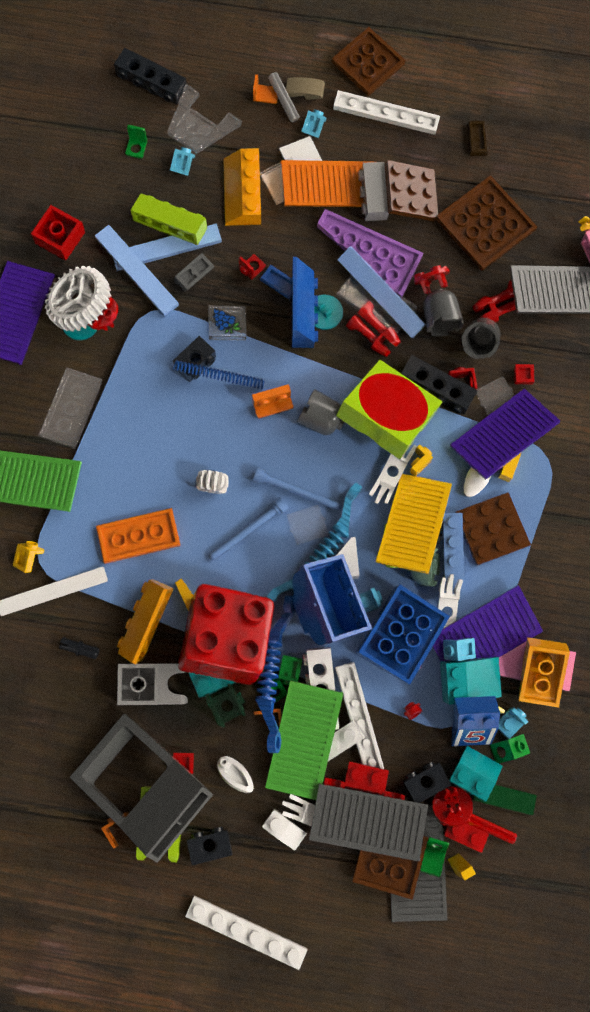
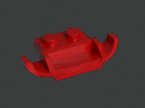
M349 761L345 781L325 778L324 785L405 799L403 794L385 790L389 770Z

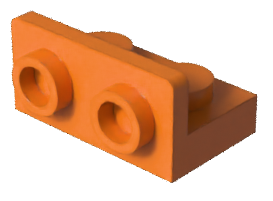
M289 384L252 394V402L258 419L293 409Z

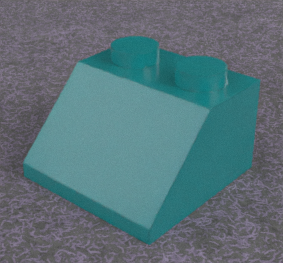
M466 746L449 781L486 802L503 766Z

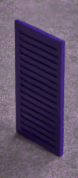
M7 261L0 279V359L22 365L45 304L46 294L49 293V288H51L55 277L53 273Z
M523 389L451 443L450 447L486 480L558 425L560 420L526 389Z
M516 585L443 628L432 647L440 661H452L444 659L443 640L474 638L476 658L473 659L501 657L526 642L527 637L533 638L543 632V629L519 585Z

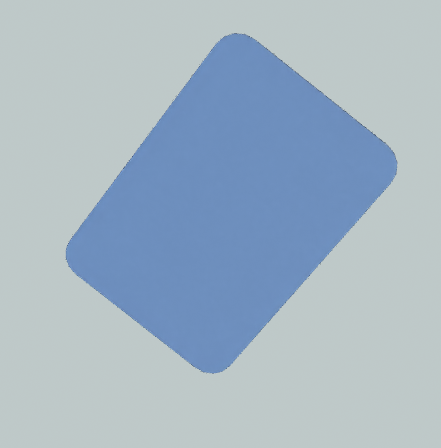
M159 310L150 311L137 320L128 334L73 460L81 461L82 464L71 512L51 509L40 532L38 547L43 548L44 553L38 554V560L49 577L55 581H60L104 567L108 581L80 590V592L134 613V605L143 595L141 593L145 581L148 582L149 579H154L174 588L160 623L185 632L188 610L175 582L182 578L193 595L199 585L208 584L267 597L272 589L292 580L294 574L299 571V567L304 565L305 561L312 562L309 556L316 557L314 549L321 551L318 546L319 543L326 545L323 538H331L328 535V531L335 533L332 526L342 517L345 496L355 483H358L362 486V489L351 503L349 537L344 538L341 536L344 543H336L339 547L338 551L335 549L331 550L335 554L334 556H336L351 537L356 538L359 578L353 579L357 591L361 594L374 587L376 591L380 592L383 599L380 608L366 613L371 626L395 586L399 584L438 608V590L443 578L442 536H438L436 544L438 551L435 553L440 555L439 575H435L434 580H438L435 587L416 583L408 569L399 567L388 568L385 564L376 563L384 534V525L387 524L398 483L388 504L384 502L389 489L386 490L378 504L375 503V500L382 486L379 484L373 496H370L369 493L379 478L391 453L379 446L369 436L357 431L346 422H344L340 430L336 429L331 435H322L297 422L303 408L309 407L307 402L314 389L342 405L343 401L362 381L361 378L234 331L230 334L229 330L225 334L226 329L220 331L215 324L180 311L172 310L166 316ZM200 336L216 352V360L210 366L212 370L215 368L216 370H223V372L227 371V373L229 371L230 373L233 372L234 375L236 373L238 375H245V377L248 375L249 377L252 376V378L263 379L265 383L261 390V381L260 387L257 389L258 381L256 388H254L255 379L252 387H250V379L247 387V379L243 386L244 377L241 385H239L240 377L236 384L235 376L234 383L232 384L233 374L230 382H228L229 374L225 382V374L223 381H221L222 372L219 380H217L218 372L215 379L214 372L210 379L211 370L207 378V369L204 377L202 370L199 378L189 382L176 369L173 371L172 361ZM193 358L191 362L198 363L201 359ZM289 384L293 409L258 419L252 402V394ZM438 408L433 418L423 431L418 433L404 455V458H406L412 447L419 444L431 451V456H433L431 463L417 477L452 484L445 513H455L461 509L509 492L528 539L532 544L551 488L553 473L549 459L538 446L532 444L521 453L510 482L498 478L501 469H499L490 477L487 485L478 494L466 497L464 483L471 466L450 447V444L479 422ZM415 452L402 474L412 475L410 473L411 463L417 457L421 459ZM391 466L387 469V473L389 476L395 477L398 474V469ZM259 467L264 469L271 477L339 503L341 509L336 511L266 482L264 484L255 483L253 478ZM211 470L228 475L229 484L226 493L214 494L199 491L196 487L198 472ZM281 497L289 510L285 513L275 514L217 559H210V553L271 509L276 499ZM172 508L181 546L104 564L96 529L97 525ZM463 535L464 591H460L456 621L518 585L531 546L476 566ZM293 590L280 594L274 603L270 632L284 613L283 603L285 596L295 595ZM447 606L442 609L444 613L449 616L452 615L450 607ZM296 612L282 633V647L276 648V650L281 651V655L275 656L280 659V663L274 664L279 669L281 668L283 655L303 659V654H307V649L331 647L335 691L342 692L335 667L354 662L366 703L407 719L408 717L404 716L405 706L411 702L415 704L420 703L422 712L412 721L440 729L452 727L454 704L449 705L443 702L440 660L433 647L409 685L355 653L368 631L330 644L318 645L313 641L309 633H304ZM303 659L299 677L306 679L305 674H309L308 666H304ZM316 664L313 670L316 674H322L325 668L322 664Z

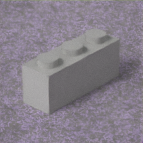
M384 162L363 163L361 170L358 171V180L362 182L360 197L363 198L364 202L361 205L362 214H365V221L387 220L389 213Z

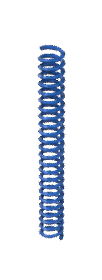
M176 360L173 366L174 371L175 366L177 364L176 371H178L179 366L181 364L180 372H182L183 366L185 364L184 373H186V369L188 367V374L190 373L191 367V374L194 373V369L196 367L195 375H197L198 369L200 367L199 376H201V372L203 369V377L205 376V372L207 369V378L211 370L210 379L212 378L213 372L214 379L216 378V374L218 372L217 380H219L220 374L222 372L221 381H223V377L225 374V382L227 381L228 374V382H230L233 374L232 384L234 383L235 376L236 384L238 383V379L240 377L239 385H241L242 379L244 377L243 386L245 385V381L247 379V387L249 385L250 379V387H252L253 381L255 379L254 388H256V383L258 381L257 389H259L260 383L262 381L261 390L263 389L265 383L263 379H256L255 377L252 378V376L249 377L248 375L245 377V375H238L237 373L234 375L233 372L230 373L229 371L227 373V371L223 372V370L220 371L219 369L216 370L215 368L212 370L211 367L205 368L204 366H197V364L194 365L193 363L190 365L189 362L186 364V362H179L178 360Z

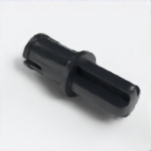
M63 637L60 641L63 645L60 644L59 649L75 653L76 656L82 655L97 659L99 655V648L84 644L81 640L77 642Z

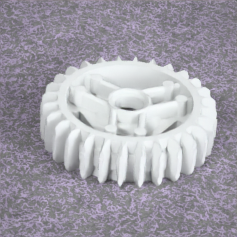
M82 266L81 268L75 267L74 271L69 269V273H64L62 278L58 277L59 280L56 283L53 282L54 287L49 288L50 293L46 294L48 299L45 300V309L50 320L59 328L73 332L75 329L80 331L81 327L86 329L87 324L92 325V321L98 320L97 317L103 315V309H107L106 304L110 303L108 298L111 297V289L108 281L98 270L90 266L87 268ZM92 283L95 284L94 293L90 287ZM76 293H79L75 299H72Z

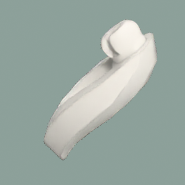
M471 467L465 478V496L472 497L478 494L487 485L490 477L485 480Z
M228 756L221 757L218 760V771L228 785L244 793L253 791L252 778L241 763Z

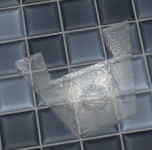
M186 84L182 97L179 99L177 110L170 123L168 135L197 154L240 127L242 121L228 112L223 120L216 125L190 107L198 99L199 92Z

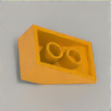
M527 637L523 656L519 701L559 708L570 655L567 643Z

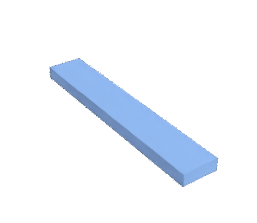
M217 224L207 226V230L198 245L169 236L129 248L145 264L222 242ZM114 260L117 271L123 270Z
M110 225L95 235L97 241L164 316L179 306L175 298Z
M349 246L339 257L338 261L411 338H414L426 325L353 247Z

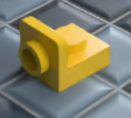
M420 444L416 447L415 453L421 459L417 457L411 463L410 473L413 476H417L433 459L431 451Z
M33 541L18 544L13 566L24 573L31 572L35 554H43L44 549L38 547V543Z

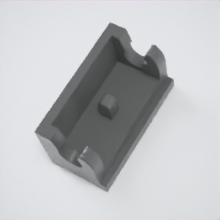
M201 253L175 276L174 282L176 285L180 284L183 292H186L215 266Z

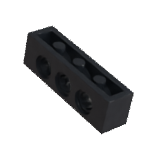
M124 48L114 63L116 75L119 78L126 79L135 86L142 87L151 94L162 97L169 103L172 102L177 105L187 90L185 77L129 49Z
M411 355L401 373L441 400V405L445 404L451 407V410L458 414L466 413L478 391ZM423 375L425 380H419L416 376ZM433 384H439L442 389H435ZM449 393H456L458 398H452Z

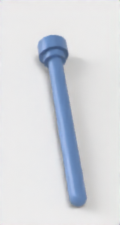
M259 467L253 478L255 483L264 484L266 482L336 511L341 509L339 503L271 477L264 469Z
M281 497L276 499L271 509L210 553V559H217L275 514L285 513L289 510Z

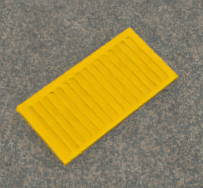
M407 474L401 475L376 563L429 574L452 487L451 483Z

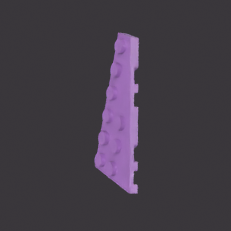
M325 209L318 221L317 227L344 251L349 246L353 247L402 299L422 259L423 253Z

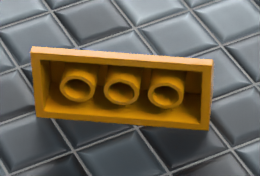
M259 148L239 149L224 158L225 226L261 225Z
M149 579L148 582L145 581L141 589L143 595L140 600L136 601L133 611H135L134 616L129 618L125 629H127L125 637L122 636L118 642V654L135 665L143 661L174 588L154 579Z

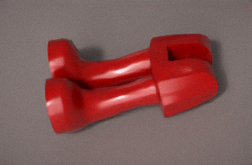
M511 280L508 282L506 290L492 297L484 296L472 306L475 313H479L487 308L490 309L489 312L480 318H489L494 322H498L499 316L516 310L515 300L498 308L496 307L497 304L514 297Z
M368 301L357 313L375 328L380 335L377 336L357 314L350 319L345 327L349 330L359 331L373 344L371 348L374 351L387 357L391 351L383 344L384 340L387 338L395 347L401 343V340L392 327L387 328L376 318L372 312L374 306Z

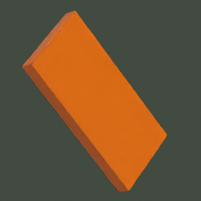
M172 508L96 526L104 564L181 546Z

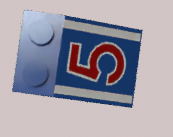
M495 696L460 697L454 699L452 746L492 744L499 728L500 710Z

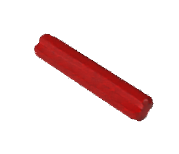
M474 814L471 815L470 821L467 822V824L508 843L514 844L517 839L516 833Z

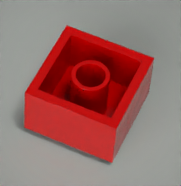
M50 205L32 231L31 236L35 244L66 261L85 234V229L81 221Z

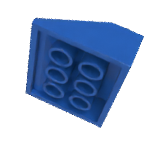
M293 257L292 348H314L315 342H318V331H315V324H318V313H314V307H318V295H314V289H318V278H314V271L297 257Z
M399 584L395 586L372 624V629L368 631L355 653L410 685L450 616Z

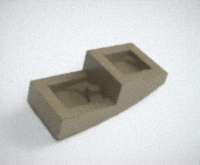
M288 78L286 91L289 97L304 96L306 100L323 98L325 82L313 78Z

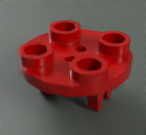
M441 265L430 268L431 272L426 274L424 272L415 274V285L421 284L424 294L431 293L429 284H432L431 282L434 280L439 281L441 288L447 287L445 276L450 273L447 266L441 267Z
M108 298L110 303L106 304L107 309H103V315H99L97 317L98 320L92 321V325L87 324L90 328L95 330L103 329L105 331L108 330L107 326L114 328L113 321L118 314V304L113 298Z
M447 787L436 793L433 799L432 810L441 825L457 827L470 821L473 813V802L463 789Z

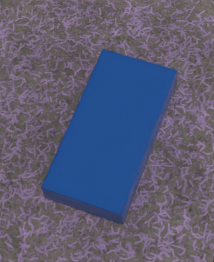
M270 264L261 276L260 281L290 300L292 298V278Z

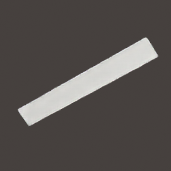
M100 567L0 600V615L4 616L107 582L105 569Z

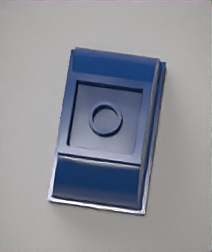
M343 554L307 563L299 567V571L293 576L292 585L295 595L291 599L304 633H309L316 644H330L372 629Z

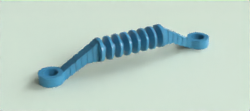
M355 483L345 496L342 517L332 526L335 533L328 531V535L331 538H323L326 545L319 543L318 546L321 551L314 549L316 557L309 556L312 562L328 558L327 555L334 556L335 554L331 549L339 550L336 543H344L341 536L344 538L349 537L351 503L362 489V486L358 483ZM292 580L272 589L267 598L275 603L280 594L293 590Z

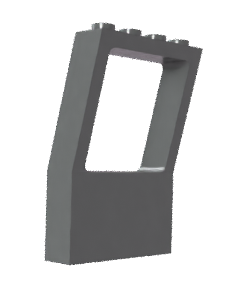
M123 714L70 776L125 832L143 854L157 863L213 796L193 774L126 714ZM136 735L167 764V769L126 817L95 787L94 782L128 741Z

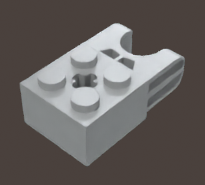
M118 664L117 705L188 703L187 696L175 694L168 688V679L172 675L185 672L179 670L178 664ZM137 678H140L141 682L144 681V686H141L140 690L136 689L137 686H133V682H136Z

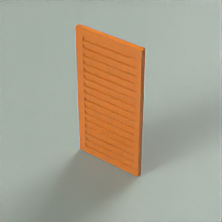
M282 160L284 206L361 207L364 202L363 198L360 197L362 182L358 180V171L361 170L363 163L373 161Z

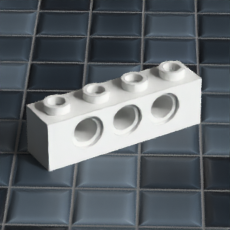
M331 647L307 649V654H303L304 666H308L309 674H305L306 684L312 686L324 684L327 689L335 691ZM322 664L325 671L322 674H316L313 670L314 665ZM339 718L335 730L339 729Z

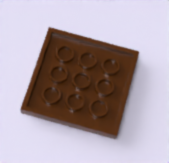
M491 175L436 216L437 222L481 271L485 270L537 229L535 223Z

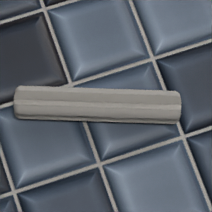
M271 73L268 79L291 122L297 121L300 116L278 73Z

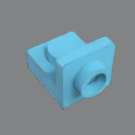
M316 109L313 112L308 110L301 132L319 138L323 124L327 119L323 116L324 113Z
M181 147L180 150L175 149L170 171L189 175L192 158H195V155L191 153V149Z
M374 587L369 591L359 594L366 613L382 606V596Z
M474 638L443 640L445 660L462 661L476 658Z
M509 708L499 719L498 730L507 739H510L523 725L528 723L525 719L526 714L519 708Z

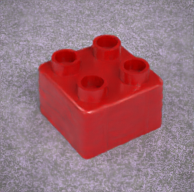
M208 584L199 585L189 607L185 635L178 662L179 670L230 680L236 683L254 684L265 666L274 602L267 597Z

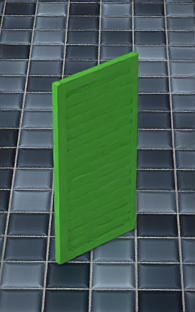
M0 451V502L71 512L82 462Z
M290 680L279 727L281 748L279 753H273L265 788L313 800L317 799L319 784H323L343 692Z

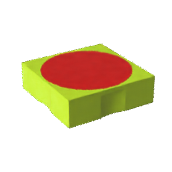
M379 360L343 401L336 416L357 431L369 436L379 446L398 459H401L414 442L418 433L423 431L433 418L442 401L382 360Z

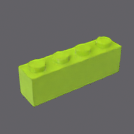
M140 194L131 208L133 221L195 245L199 244L207 230L206 218L201 214L189 212L185 208L173 206L169 202L157 200L150 195Z

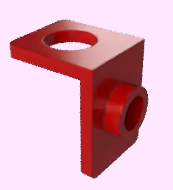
M255 254L248 260L243 259L241 256L239 257V270L251 280L266 268V264ZM257 262L259 268L254 270L250 263Z
M458 367L448 372V375L454 378L469 377L470 387L477 390L474 368L465 369V367Z

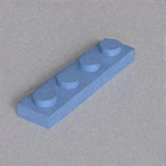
M444 513L442 543L443 578H446L445 587L450 574H454L452 591H454L459 579L463 580L460 591H464L463 513Z

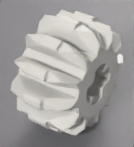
M211 470L198 472L196 487L199 491L214 494H224L227 491L229 484L228 475Z

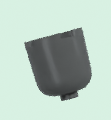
M436 289L425 298L423 311L428 333L431 332L432 336L438 337L447 336L449 331L455 329L457 332L463 327V318L454 293L448 290Z
M489 318L473 320L467 326L462 336L464 351L475 359L491 357L497 351L500 344L501 332L499 326Z
M314 389L307 402L309 407L303 408L297 422L322 435H331L336 429L340 430L344 424V421L336 416L341 404Z

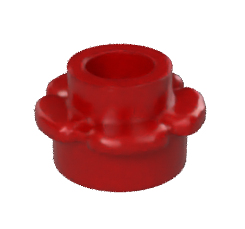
M409 703L404 708V716H407L409 720L417 717L422 712L421 704Z

